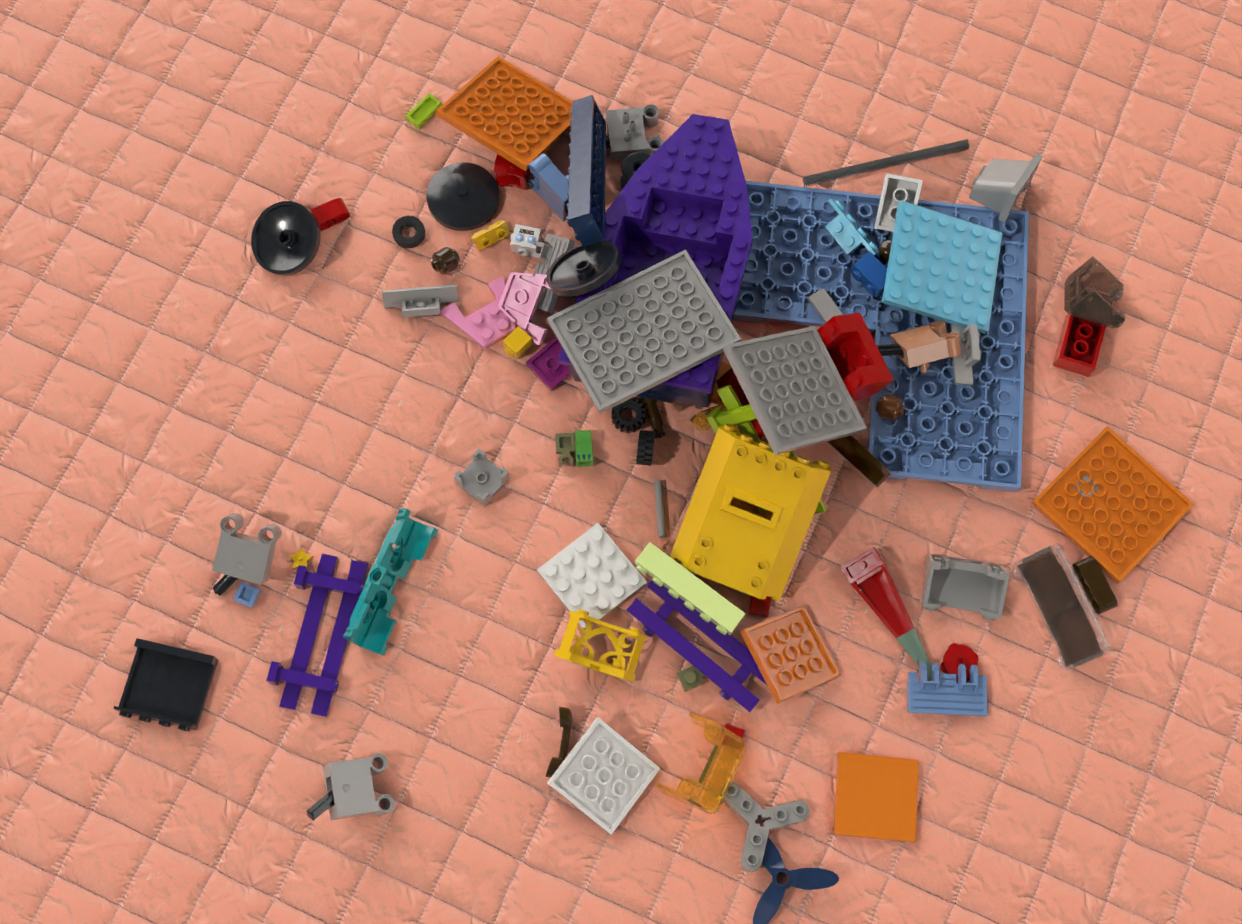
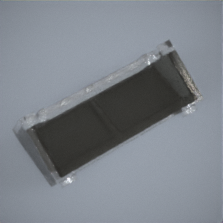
M1055 543L1014 563L1016 568L1013 570L1018 579L1022 578L1057 647L1059 652L1057 661L1062 669L1065 668L1066 671H1070L1115 652L1062 545Z

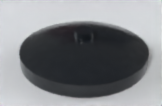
M468 162L453 163L440 169L430 180L426 193L428 208L434 219L444 227L456 231L474 230L485 225L495 215L500 199L499 188L492 174L485 168Z
M293 201L275 203L266 208L254 224L251 235V247L254 257L265 270L282 276L296 274L305 269L315 258L321 240L320 226L315 215L307 207Z
M606 240L583 247L582 244L577 245L554 261L547 273V283L550 289L559 296L571 297L585 294L603 285L616 273L621 263V255L616 245Z

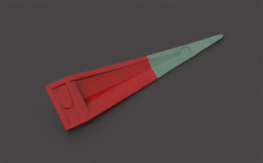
M872 547L841 566V569L853 588L890 630L918 666H920L921 662L926 663L927 678L931 681L932 666L887 565L882 560L877 549Z

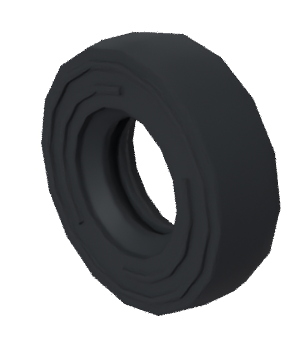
M403 216L394 223L392 235L394 241L399 246L414 248L424 240L425 228L418 218ZM411 226L416 230V233L413 237L406 238L402 235L403 228Z

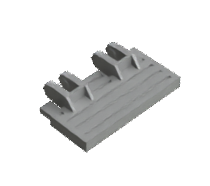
M548 233L546 234L545 241L549 242V245L534 241L533 245L542 249L540 254L531 252L530 256L544 260L543 263L538 261L534 274L547 275L554 261L563 253L573 248L575 241ZM544 287L537 309L553 313L558 295L551 289Z

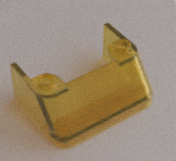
M690 712L689 717L692 722L705 728V739L715 746L698 782L692 779H684L678 785L677 790L657 783L656 787L661 793L707 814H715L720 810L745 755L746 744L742 738L722 725Z

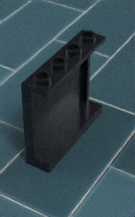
M136 638L134 646L137 650L119 706H114V709L120 712L119 716L131 718L134 715L139 716L138 720L151 723V720L159 721L158 725L170 727L173 724L178 725L179 730L190 732V729L197 730L218 659L212 655Z

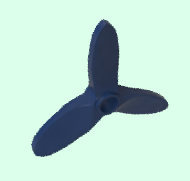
M768 837L762 864L772 875V882L764 891L756 906L753 924H768L772 920L782 903L786 889L790 887L803 890L829 888L838 883V875L833 871L820 868H800L789 871L785 868L778 849ZM785 873L788 875V882L783 885L779 884L777 877Z

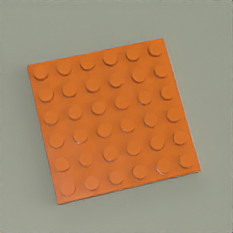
M498 56L436 110V116L519 168L527 171L529 163L542 153H545L571 128L570 121L572 116L570 110L572 109V101Z
M1108 426L1031 502L1087 556H1093L1100 568L1117 583H1120L1194 505ZM1087 475L1089 477V481H1082L1081 479ZM1095 485L1100 488L1096 493L1094 492ZM1080 489H1081L1086 495H1083V496H1082V495L1079 493V492H1080Z

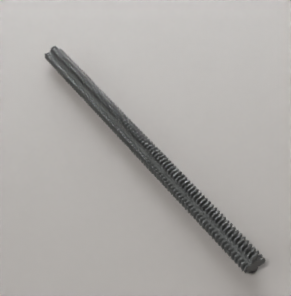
M968 139L804 176L803 183L804 187L805 185L807 187V185L822 184L824 181L826 183V180L830 182V179L834 181V179L839 180L851 177V175L855 176L857 173L859 175L861 172L863 174L865 171L869 173L896 165L900 166L902 163L904 165L906 162L908 164L910 161L912 163V160L916 162V160L920 161V159L924 160L969 150L968 147L970 146Z

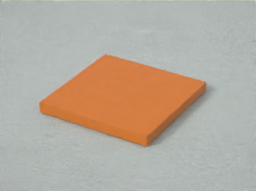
M804 605L743 629L740 632L777 704L841 676Z
M838 752L833 835L915 843L919 760Z

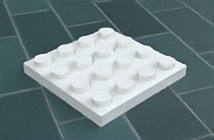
M599 523L537 569L539 575L568 611L577 612L578 609L589 612L588 616L598 620L604 618L647 584V581ZM580 620L579 624L585 629L586 624Z
M597 717L547 784L612 835L660 768Z

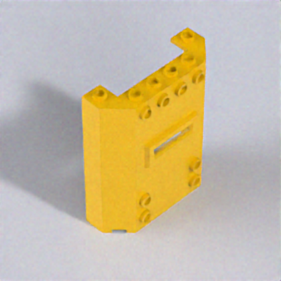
M720 425L670 557L675 561H681V566L690 572L759 599H766V596H770L773 600L780 601L832 467L823 460H813L812 463H809V459L798 456V458L790 455V452L775 455L770 444L762 441L760 443L752 441L753 438L748 435L741 434L739 436V431H736V428L732 425ZM735 497L773 512L771 520L730 505L732 498Z

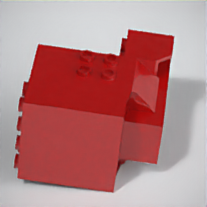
M861 313L833 316L817 330L853 402L876 394L894 380ZM732 368L716 381L719 388L731 385L742 406L750 404ZM750 420L760 440L769 444L758 420Z

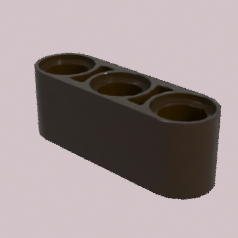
M1093 556L1072 564L1073 571L1097 614L1118 606L1117 599Z

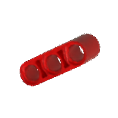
M342 198L333 199L310 209L319 223L320 232L350 217V213Z

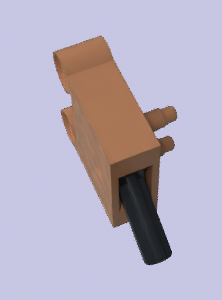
M936 321L925 326L891 334L892 344L877 345L882 356L896 355L909 368L920 366L922 373H927L929 362L956 357L962 353L959 334L947 333L944 321Z

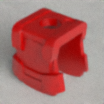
M498 154L496 156L494 172L496 173L498 186L508 187L509 185H514L516 188L525 190L531 172L530 169L524 171Z

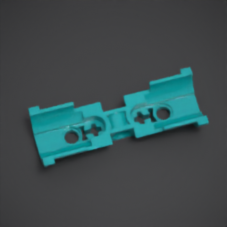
M400 508L396 515V521L389 530L378 557L371 568L365 586L351 615L350 625L343 635L349 642L383 656L387 651L386 643L396 620L388 618L397 598L391 594L398 577L406 578L413 559L423 560L431 539L435 538L438 532L434 527L411 519L409 517L411 511L406 508Z

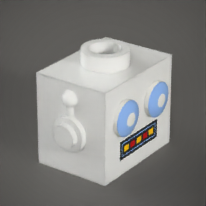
M515 224L514 232L510 237L511 252H516L522 256H528L531 252H538L539 247L533 244L534 241L542 242L541 229Z

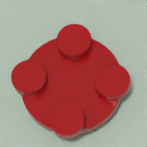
M952 643L944 653L940 669L948 674H956V679H958L959 664H964L966 667V681L970 679L971 665L978 666L979 657L970 647Z

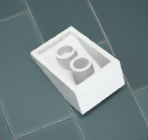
M886 173L874 228L893 232L898 203L902 200L917 205L923 180Z

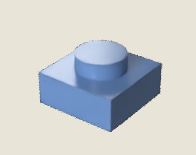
M241 582L233 600L252 609L261 590Z

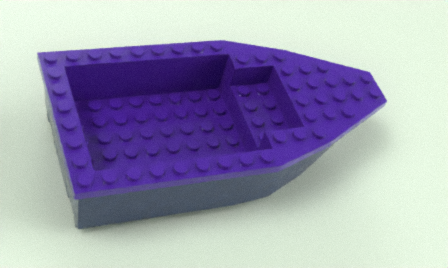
M692 114L637 169L605 212V240L616 245L621 255L620 266L616 273L603 285L579 295L576 304L686 250L731 323L733 322L753 238L747 184L728 119ZM562 348L558 358L559 364L567 365L574 380L581 382ZM724 352L637 396L667 403L675 401L695 405L697 409L709 408Z

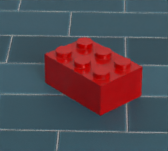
M1071 309L1065 317L1052 366L1089 377L1096 368L1108 320Z

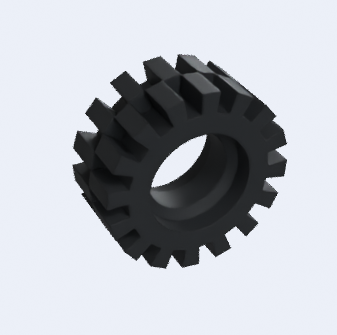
M633 397L612 408V423L615 424L616 429L620 428V432L625 430L627 433H630V431L634 433L636 429H640L644 424L646 410L644 404L639 403V399L634 400ZM625 409H632L636 413V417L631 421H626L622 418L621 413Z
M639 431L636 464L652 465L654 431Z

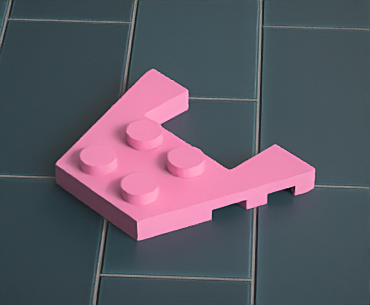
M511 272L498 308L532 337L537 345H542L547 329L531 321L544 287L550 289L547 283V275Z
M503 276L488 284L497 300L467 317H463L455 303L440 310L444 318L450 320L454 326L460 328L483 349L507 337L516 329L515 323L498 308L506 286Z

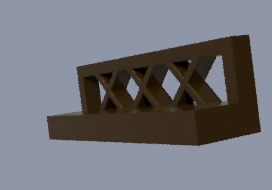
M851 435L827 441L877 488L891 474L877 458Z

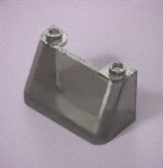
M1093 256L1066 279L1064 310L1070 316L1112 329L1115 327L1119 328L1125 321V314L1113 308L1112 302L1119 300L1123 296L1124 284Z

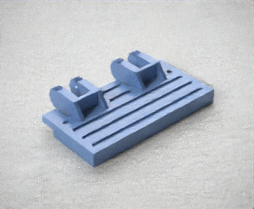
M921 662L919 666V681H917V672H908L907 713L987 716V676L978 675L977 666L971 665L970 683H966V667L964 664H959L958 683H956V674H939V664L933 663L931 667V681H927V665Z

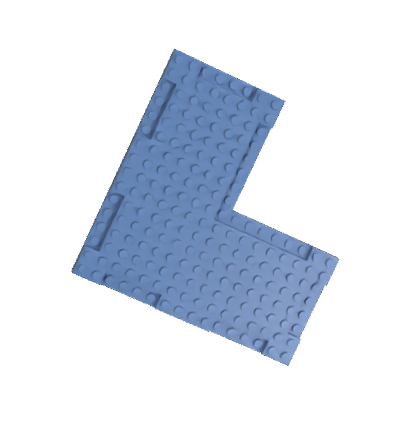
M746 181L753 244L744 272L742 290L733 320L755 323L773 321L821 327L825 323L807 299L824 288L843 315L861 313L869 331L875 333L874 341L876 345L892 344L891 334L941 321L882 303L883 293L877 298L869 294L865 287L856 281L850 273L853 265L869 251L862 244L850 255H847L825 227L839 215L828 200L830 198L835 201L839 200L845 207L843 209L847 215L850 213L856 220L854 224L857 228L861 227L867 234L866 239L869 242H874L879 249L883 241L892 240L893 232L874 228L881 195ZM918 200L917 206L1002 232L989 331L986 334L980 333L979 349L981 350L980 361L972 366V386L954 384L952 357L929 362L927 373H922L920 366L909 368L896 355L882 356L894 380L876 394L871 395L867 450L891 473L887 479L904 480V478L973 485L979 486V489L1017 493L1021 489L1029 212L1012 210L1006 221L1003 222L998 219L1000 213L988 207ZM880 256L877 257V259L887 268L889 260H883ZM945 322L947 333H950L949 323ZM890 394L902 398V405L906 406L903 417L899 416L896 421L880 418L878 412H876L879 397Z

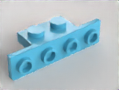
M830 198L828 202L839 215L825 227L847 255H850L863 244L876 258L879 257L878 247L874 242H869L866 239L867 234L861 227L857 228L854 224L856 220L850 213L847 215L844 212V205L839 200L835 201Z

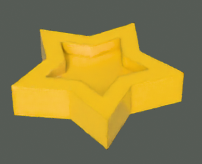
M300 548L297 554L289 555L294 561L293 570L297 569L299 565L308 568V561L313 557L312 555L305 554L302 548Z

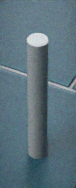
M656 480L654 485L658 537L665 538L666 528L662 481Z

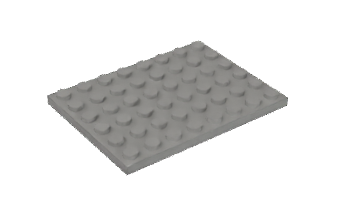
M686 250L547 318L550 327L599 414L724 352L722 348L726 344L741 341L737 331Z

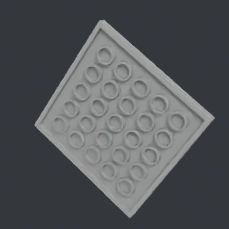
M815 326L730 343L722 348L775 455L857 434L867 429Z

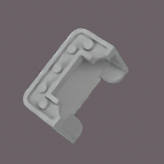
M927 554L922 606L929 611H936L943 606L979 612L986 620L994 621L995 618L1001 619L1010 573L1005 567L998 564Z

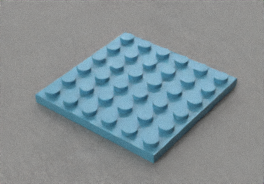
M901 200L897 207L882 303L964 328L970 324H977L978 332L986 334L989 331L1002 232Z

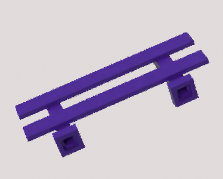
M322 554L317 573H311L306 566H298L294 581L295 587L305 590V586H310L312 591L290 670L283 668L279 662L272 661L266 679L272 685L278 686L279 681L286 683L279 707L296 710L303 686L317 690L311 714L327 717L333 692L336 693L339 686L337 678L347 640L343 635L350 625L351 615L365 586L363 581L368 563L352 560L347 580L332 577L338 558L336 556ZM328 591L342 593V600L321 676L308 674L306 671Z
M651 580L647 587L665 601L662 606L654 613L636 598L626 611L645 626L642 630L648 636L652 637L654 634L721 688L722 690L719 694L725 700L729 701L730 698H733L748 712H751L760 699L742 685L743 682L752 673L764 684L767 685L749 649L732 635L720 633L716 629L717 625L711 621L709 623L704 621L699 616L701 613L695 609L693 611L688 609L684 605L685 601L679 597L677 599L668 593L669 589L663 585L660 587ZM674 610L741 664L733 676L729 675L665 622Z

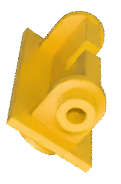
M498 220L496 223L488 226L487 231L483 229L473 233L471 239L473 243H476L478 251H481L508 237L510 231L506 221Z

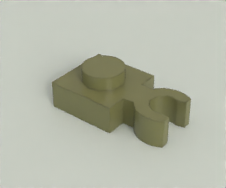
M575 433L555 434L556 454H562L559 457V466L562 467L564 459H568L570 466H573V457L570 454L575 453Z
M694 666L676 674L684 692L702 685V678L708 679Z

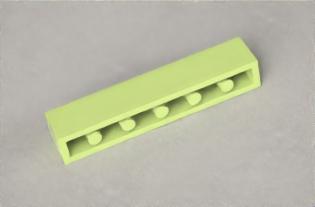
M651 542L648 543L635 560L636 569L644 575L648 573L653 577L652 581L660 587L662 585L669 589L668 593L676 599L678 597L685 601L684 605L692 611L694 609L701 613L699 616L707 623L713 622L717 625L716 629L723 635L726 633L731 635L745 617L743 611Z

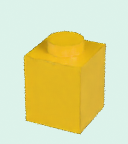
M519 326L503 340V351L509 357L513 356L516 360L532 346V337Z

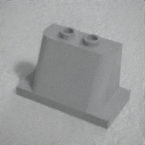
M1036 153L1031 161L992 159L987 166L984 165L979 175L974 179L972 184L974 187L969 198L1000 213L998 219L1005 222L1012 212L1022 191L1025 192L1031 183L1043 156Z

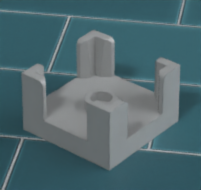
M478 448L473 454V461L463 472L459 470L456 473L454 481L456 485L485 507L507 482L509 472L502 466L499 469Z

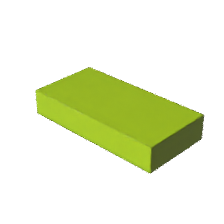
M428 93L405 116V120L419 130L436 114V110L443 104Z

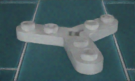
M732 781L726 782L720 791L723 801L748 824L740 861L742 868L747 872H755L760 868L770 830L804 822L810 813L808 805L803 801H794L763 809L737 783ZM758 817L762 820L770 817V820L763 823V827L755 823Z

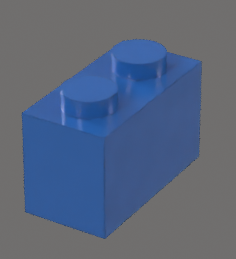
M869 251L853 265L850 273L856 281L865 287L869 294L877 298L884 292L887 268Z

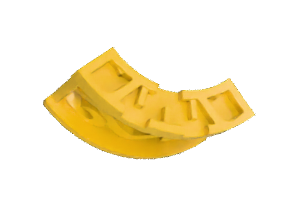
M578 609L577 612L570 610L569 615L571 616L560 649L556 648L554 656L634 683L636 677L634 672L644 641L647 640V636L641 634L642 630L634 627L627 630L588 616L589 612ZM580 620L586 624L585 629L578 627ZM591 623L599 625L601 627L592 629ZM577 627L579 629V632L582 634L581 637L575 634ZM612 630L617 631V632H620V633H623V634H621V635L617 638L616 635L613 633ZM605 633L615 651L606 652L599 657L597 662L593 661V648L586 641L598 634ZM627 637L636 639L632 653L623 652L622 649L631 646V644L627 645L624 642ZM582 644L586 646L588 649V654L586 656H583L581 654V651L585 649L583 647H580ZM616 655L617 659L612 658V664L606 662L608 656ZM624 656H631L627 669L625 671Z

